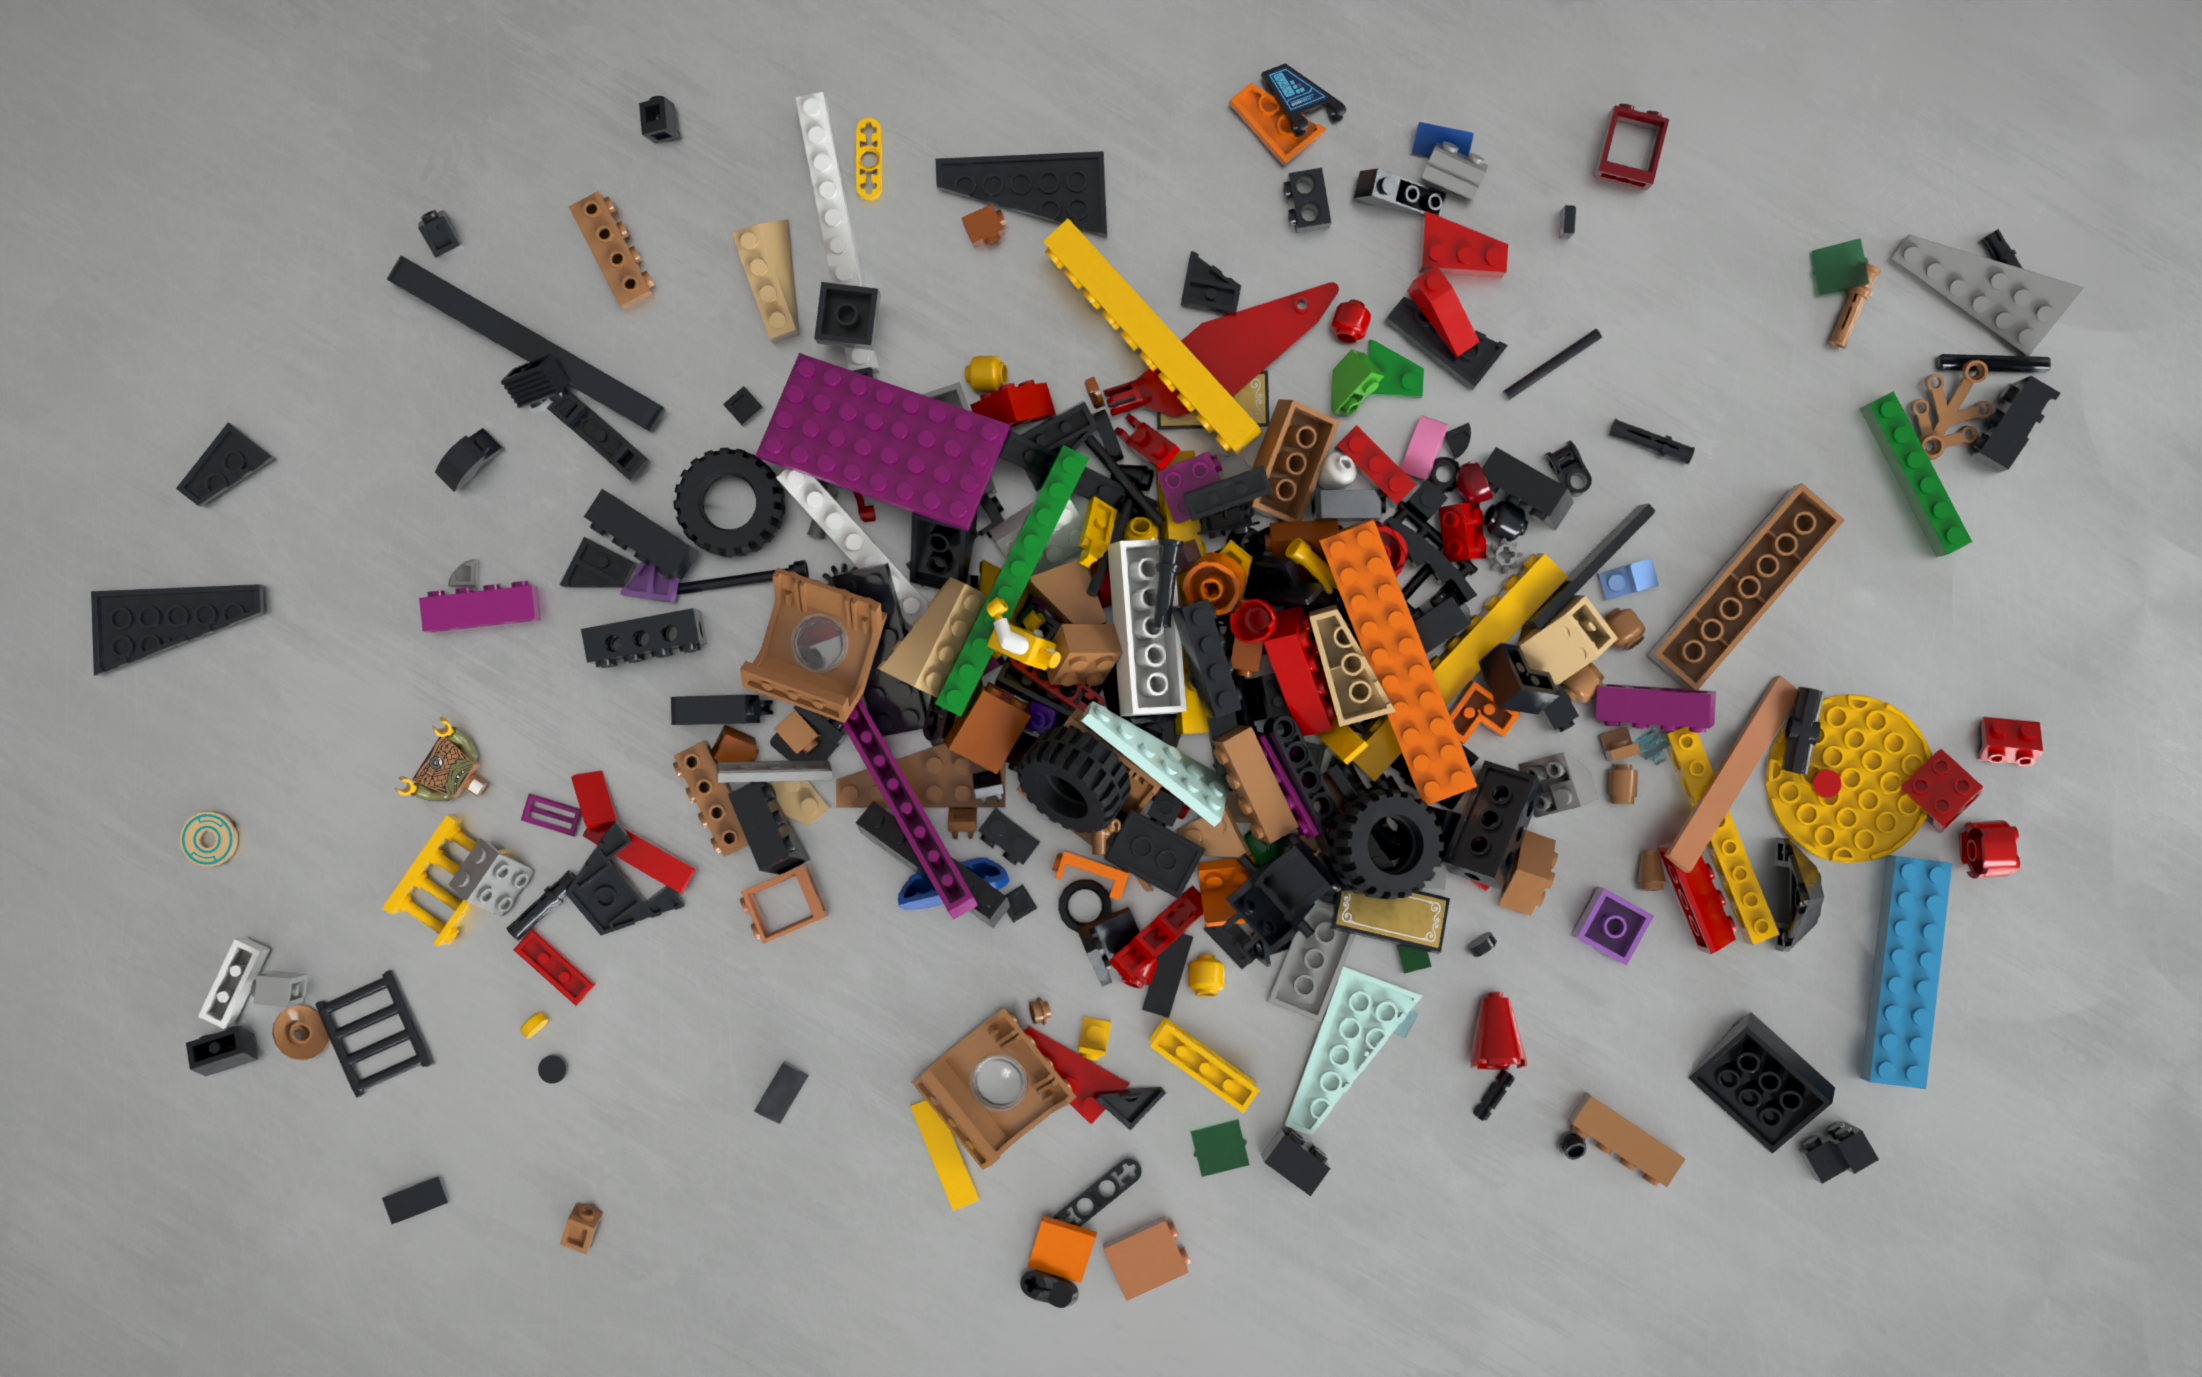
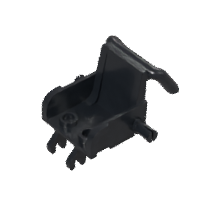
M1289 833L1279 839L1280 845L1284 848L1290 845L1291 847L1276 859L1271 857L1261 866L1256 865L1246 852L1236 860L1248 872L1247 875L1249 877L1237 890L1227 896V902L1235 909L1236 913L1227 919L1221 928L1224 931L1228 930L1240 918H1243L1255 934L1240 948L1243 953L1248 951L1260 939L1273 953L1291 940L1298 931L1308 939L1314 934L1315 930L1312 929L1304 918L1315 905L1314 902L1323 894L1330 896L1339 892L1342 888L1341 883L1331 875L1296 833Z

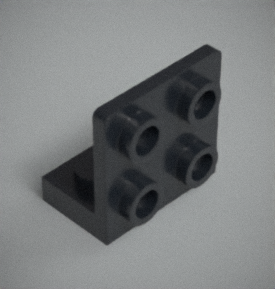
M1129 907L1077 929L1087 956L1102 987L1112 983L1108 972L1113 970L1109 960L1140 933Z

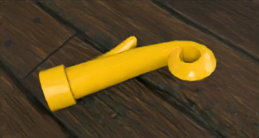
M1296 538L1287 547L1285 555L1288 558H1292L1295 564L1300 563L1323 585L1327 594H1331L1333 588L1338 590L1329 565L1311 550V546L1301 538Z

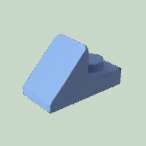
M1652 559L1597 574L1604 601L1659 586Z

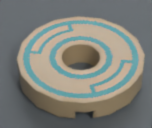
M200 812L191 816L184 823L180 832L179 845L183 855L191 863L200 867H216L234 855L238 845L237 830L226 815L218 812ZM207 831L215 835V843L212 847L205 846L202 841L203 835Z

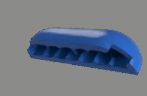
M982 857L959 862L997 890L1006 886L1010 881L1005 868L988 858ZM917 873L909 877V880L898 894V905L904 910H920L943 905L934 886Z

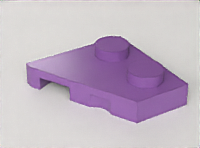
M650 561L648 565L641 562L634 571L636 574L627 587L624 586L620 595L675 603L679 579L672 576L669 580L655 571L658 566Z

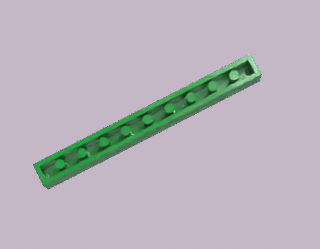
M1064 445L1061 446L935 700L936 705L960 717L962 716L994 651L987 644L995 628L993 624L995 619L987 612L986 607L996 597L1003 599L1008 606V610L1002 614V617L1007 618L1009 621L1089 460L1088 457Z

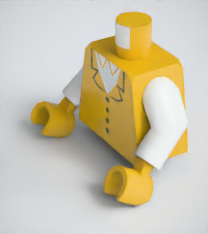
M996 597L988 603L986 607L987 612L995 619V622H993L995 628L988 641V647L1024 664L1046 670L1048 667L1055 668L1059 664L1061 655L1055 651L1057 644L1044 638L1043 631L1039 630V627L1045 622V617L1042 613L1036 615L1035 611L1032 610L1023 620V624L1027 628L1024 629L1008 623L1007 618L1002 617V614L1008 610V606L1003 599Z

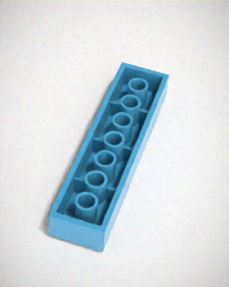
M1892 855L1886 856L1860 1076L1865 1081L1926 1089L1952 863Z

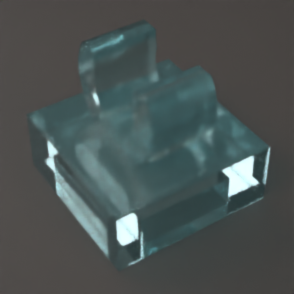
M1656 729L1651 730L1632 742L1638 743L1641 752L1639 755L1645 760L1649 758L1656 765L1666 760L1662 750L1670 745L1666 737Z

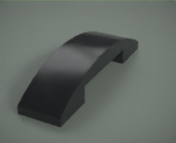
M565 387V393L560 398L554 400L547 409L631 481L649 459Z

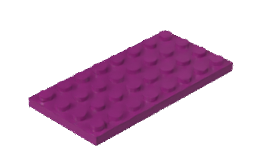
M799 353L756 456L759 459L968 531L1010 426L1007 423Z

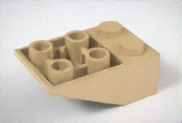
M1574 595L1541 629H1533L1517 646H1520L1529 668L1550 672L1557 686L1597 659L1618 638L1586 595Z

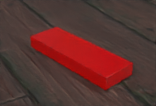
M534 928L513 949L575 1006L596 985L595 982Z

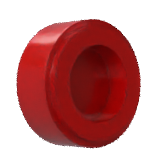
M1819 770L1811 779V788L1820 797H1833L1841 789V778L1833 770Z

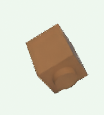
M796 710L774 728L796 754H801L803 751L805 754H808L819 744L816 739L821 735Z

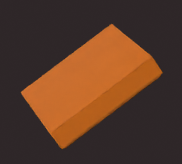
M1043 1216L1027 1267L1081 1283L1097 1232Z

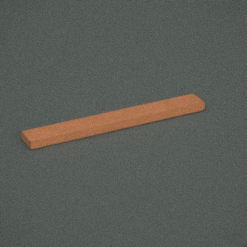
M1780 675L1774 677L1664 855L1685 873L1691 872L1795 703L1798 690Z

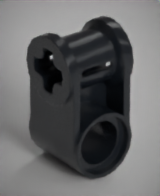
M1571 440L1567 441L1566 446L1553 453H1545L1549 467L1557 476L1559 482L1569 489L1571 496H1581L1590 488L1592 484L1591 475L1583 463L1578 449ZM1572 476L1582 478L1584 482L1582 489H1576L1571 485Z

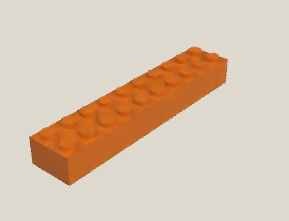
M1369 518L1319 538L1363 654L1396 711L1387 715L1420 799L1426 802L1427 805L1477 787L1374 518Z

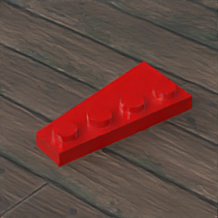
M1030 1025L1023 1031L1033 1038L1036 1048L1040 1053L1053 1063L1054 1070L1058 1075L1071 1085L1072 1092L1076 1098L1069 1104L1090 1124L1106 1110L1095 1100L1093 1095L1100 1092L1125 1090L1130 1084L1127 1080L1118 1077L1089 1059L1083 1058L1081 1054L1067 1048Z

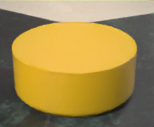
M538 1012L521 1026L520 1032L526 1039H529L546 1025L548 1019L542 1012Z

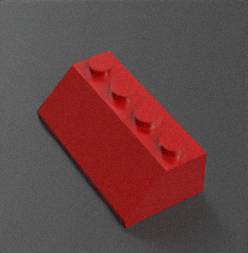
M1674 839L1657 845V850H1659V855L1698 950L1713 954L1735 941L1736 937L1733 932L1737 931L1736 925L1730 915L1726 916L1723 908L1726 902L1722 892L1719 889L1716 890L1712 882L1715 879V875L1710 864H1705L1701 855L1692 871L1685 873L1664 856Z

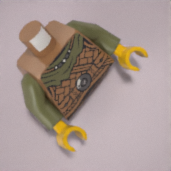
M441 716L439 717L441 722L446 725L442 729L432 725L434 732L439 738L412 778L415 783L413 784L407 777L401 776L399 779L407 782L406 788L402 790L394 789L401 795L411 794L414 797L427 801H449L452 798L461 797L465 790L479 797L487 783L475 776L481 764L477 761L478 753L473 742L462 731L454 726L451 727L446 717Z

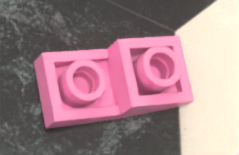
M1423 415L1420 417L1401 467L1405 473L1423 480L1429 479L1437 452L1441 450L1448 424Z

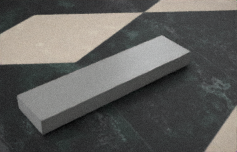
M828 760L717 762L716 777L718 783L832 780V769Z

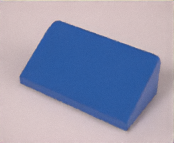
M1419 122L1411 154L1430 157L1436 143L1442 145L1446 141L1456 145L1459 148L1457 152L1468 156L1474 133Z

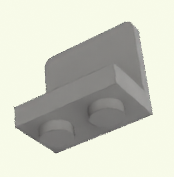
M480 838L448 885L467 902L496 915L504 916L527 885L534 872L530 867L503 855L488 841Z

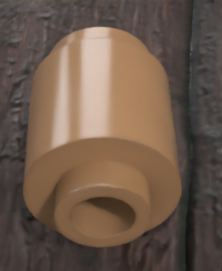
M1615 764V770L1609 769L1608 796H1611V803L1634 804V797H1637L1638 770H1632V765Z

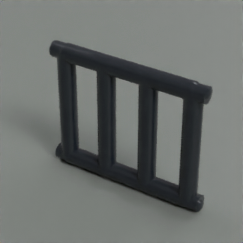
M1403 500L1400 501L1397 506L1398 511L1392 517L1401 523L1407 518L1418 528L1416 532L1424 539L1428 537L1439 547L1438 550L1444 555L1442 535ZM1470 560L1456 562L1460 566L1458 570L1464 578L1468 574L1472 575L1478 571V568ZM1426 565L1402 589L1410 612L1415 608L1407 600L1431 575ZM1448 580V581L1442 586L1441 589H1443L1445 586H1447V585H1448L1449 583H1451V582Z
M391 970L382 974L383 978L327 1003L325 1000L315 1003L324 1028L356 1098L361 1097L365 1093L364 1090L422 1065V1068L432 1065L428 1051ZM383 989H388L393 1004L337 1028L331 1014L332 1012ZM399 1014L405 1028L404 1030L353 1053H348L343 1038ZM410 1039L416 1053L415 1056L360 1080L354 1064Z

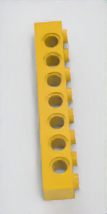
M1678 727L1677 730L1665 732L1661 736L1690 808L1693 810L1713 778L1714 772L1698 733L1689 732V727ZM1728 810L1706 847L1745 943L1755 945L1780 934Z

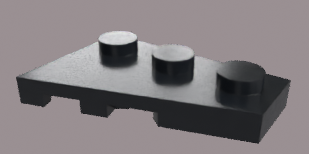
M228 422L176 489L197 506L202 507L275 459V457Z

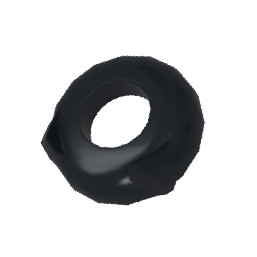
M1449 457L1436 458L1428 480L1430 482L1435 480L1441 484L1446 490L1445 493L1453 492L1457 487L1456 474L1460 468L1458 461ZM1445 466L1451 470L1452 478L1448 482H1441L1437 479L1436 471L1439 467Z

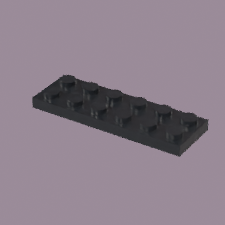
M885 563L834 574L832 578L836 588L845 589L850 593L865 598H871L881 603V611L887 613L863 693L868 712L882 736L923 729L927 709L922 690L877 669L883 660L886 661L894 652L893 648L898 641H902L907 636L889 564Z

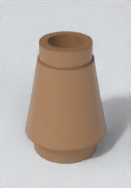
M1643 850L1638 877L1641 891L1664 890L1663 884L1666 883L1659 850Z

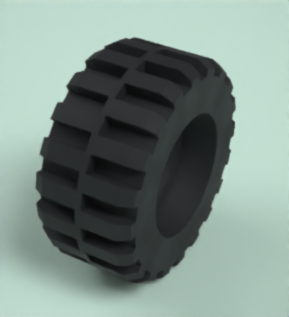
M728 447L720 448L719 451L710 450L705 452L704 456L700 459L696 457L692 460L688 470H683L680 475L682 477L681 482L676 484L674 492L677 493L676 500H673L674 509L677 511L678 516L676 519L678 524L683 528V533L687 538L693 541L695 545L714 555L729 558L732 556L742 557L747 556L752 551L757 552L762 549L763 544L770 542L775 537L773 534L776 529H780L782 524L781 517L782 514H785V505L783 504L785 495L783 488H781L776 478L777 475L756 455L738 448L736 450ZM723 477H737L746 481L755 494V511L750 520L739 528L723 529L717 527L708 519L704 510V498L709 487Z
M1058 726L1046 729L1038 736L1018 765V781L1020 782L1022 792L1027 794L1028 801L1031 804L1033 803L1041 814L1044 813L1048 816L1050 821L1061 824L1065 829H1074L1078 833H1095L1107 828L1128 799L1131 784L1129 773H1126L1124 763L1117 759L1118 755L1113 750L1110 751L1106 747L1107 744L1103 741H1098L1093 738L1092 734L1080 732V729L1074 727L1068 729L1067 726Z
M1392 789L1370 790L1367 793H1360L1354 796L1353 801H1347L1341 807L1344 813L1336 814L1333 823L1336 824L1335 830H1330L1328 837L1333 839V846L1328 847L1329 855H1334L1335 861L1331 864L1334 871L1342 872L1339 879L1345 885H1351L1352 891L1357 894H1365V897L1406 898L1412 896L1413 892L1421 891L1425 888L1424 881H1431L1436 875L1433 869L1434 867H1440L1442 858L1438 857L1439 850H1444V842H1439V835L1443 834L1441 825H1435L1434 820L1437 819L1434 811L1425 810L1427 803L1422 799H1415L1414 794ZM1383 817L1391 818L1399 826L1404 839L1402 856L1395 867L1389 871L1378 869L1372 862L1368 852L1369 833L1374 824Z

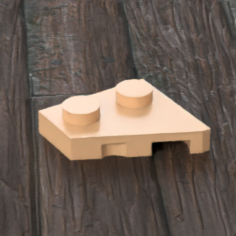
M1227 805L1224 807L1222 820L1215 827L1203 817H1200L1176 829L1182 837L1205 848L1202 856L1239 858L1245 852L1248 856L1251 854Z

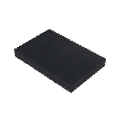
M1130 809L1103 859L1179 899L1205 848Z

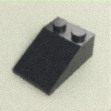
M977 510L968 531L914 512L912 513L910 582L941 589L951 577L966 584L976 535Z

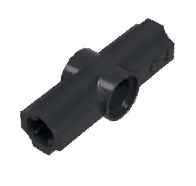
M1798 687L1793 715L1789 717L1786 724L1785 740H1787L1781 770L1807 775L1812 748L1816 745L1820 734L1821 724L1818 720L1824 696L1823 691Z

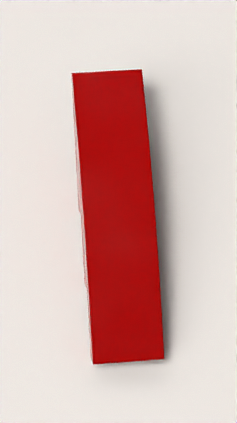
M610 825L592 832L586 828L582 836L597 845ZM622 826L632 838V842L614 856L682 894L696 869L659 845Z
M1194 886L1189 888L1179 899H1176L1147 927L1138 933L1129 944L1111 958L1109 963L1128 983L1204 915L1201 893Z

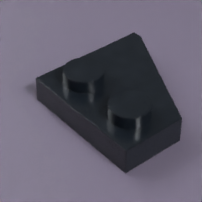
M584 537L559 585L574 588H623L636 563Z

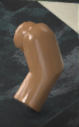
M1114 817L1107 828L1092 833V855L1106 854V839L1120 830L1121 822L1119 819Z

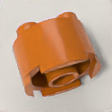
M1215 552L1207 553L1193 564L1184 579L1183 592L1187 602L1194 599H1208L1209 603L1211 602L1215 608L1216 616L1230 612L1244 591L1245 571L1236 560L1228 555ZM1212 582H1215L1217 584L1216 588H1213L1211 586Z

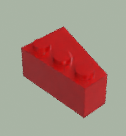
M1428 211L1424 212L1421 220L1418 273H1425L1437 265L1440 271L1446 275L1502 278L1506 274L1508 259L1507 243Z

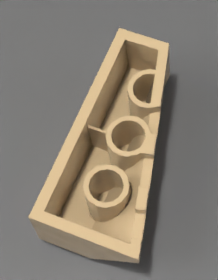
M788 219L758 223L733 232L732 236L769 339L775 344L800 335Z
M950 577L927 605V611L920 619L917 618L911 625V631L902 641H898L893 648L894 652L886 661L883 660L877 669L937 698L987 595Z
M1337 605L1310 611L1311 625L1339 726L1396 712L1341 616Z

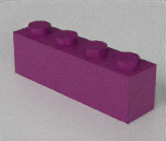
M528 581L512 582L511 588L501 589L500 584L483 586L484 591L473 592L472 587L455 589L456 594L445 595L443 590L427 592L428 597L419 598L423 632L433 633L539 621L541 617L537 587L529 585Z
M1603 683V686H1597L1595 720L1604 721L1605 726H1621V722L1632 723L1633 728H1649V724L1660 725L1661 730L1674 731L1680 726L1689 727V732L1704 733L1706 728L1709 729L1715 725L1716 691Z

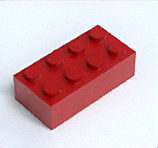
M1302 606L1276 612V627L1270 637L1264 640L1263 643L1291 717L1297 723L1303 737L1330 731L1333 727L1334 718H1337L1318 646L1312 634L1313 628L1310 617L1305 615Z

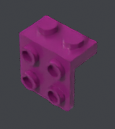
M1208 451L1164 468L1163 471H1158L1159 483L1173 520L1176 523H1182L1191 519L1182 494L1221 480L1218 472L1223 469L1217 454L1212 456L1211 452Z

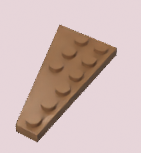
M945 743L895 759L923 808L1006 807L1005 761L1000 768L1004 790L1002 800L997 802L996 795L986 797V804L983 805L980 798L976 799L972 774L990 770L948 749ZM868 769L836 779V808H868L873 801L883 808H889Z

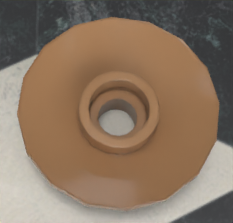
M302 1005L288 1007L278 1015L273 1023L272 1035L275 1045L282 1054L291 1059L301 1061L312 1059L321 1053L328 1043V1034L318 1012L311 1007ZM293 1032H299L301 1040L296 1039Z

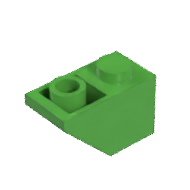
M1351 349L1333 369L1331 410L1336 414L1348 417L1356 412L1360 407L1361 401L1368 394L1373 393L1378 388L1379 382L1384 378L1381 371L1365 353Z

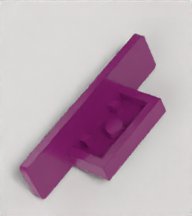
M1264 734L1256 737L1298 824L1297 831L1300 835L1305 836L1306 839L1319 835L1316 826ZM1295 749L1289 751V757L1291 761H1295L1297 754ZM1306 773L1301 778L1304 787L1309 783Z

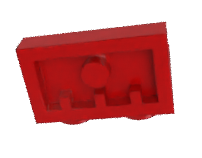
M1939 749L1901 785V790L1934 819L1932 826L1942 833L1982 794L1983 786L1945 751Z

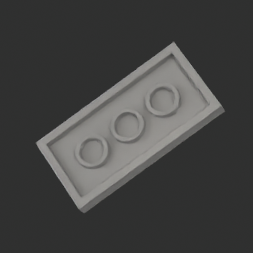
M1317 899L1314 902L1313 908L1304 918L1315 932L1306 939L1298 931L1292 938L1268 1002L1321 1023L1356 935L1330 929L1334 906Z

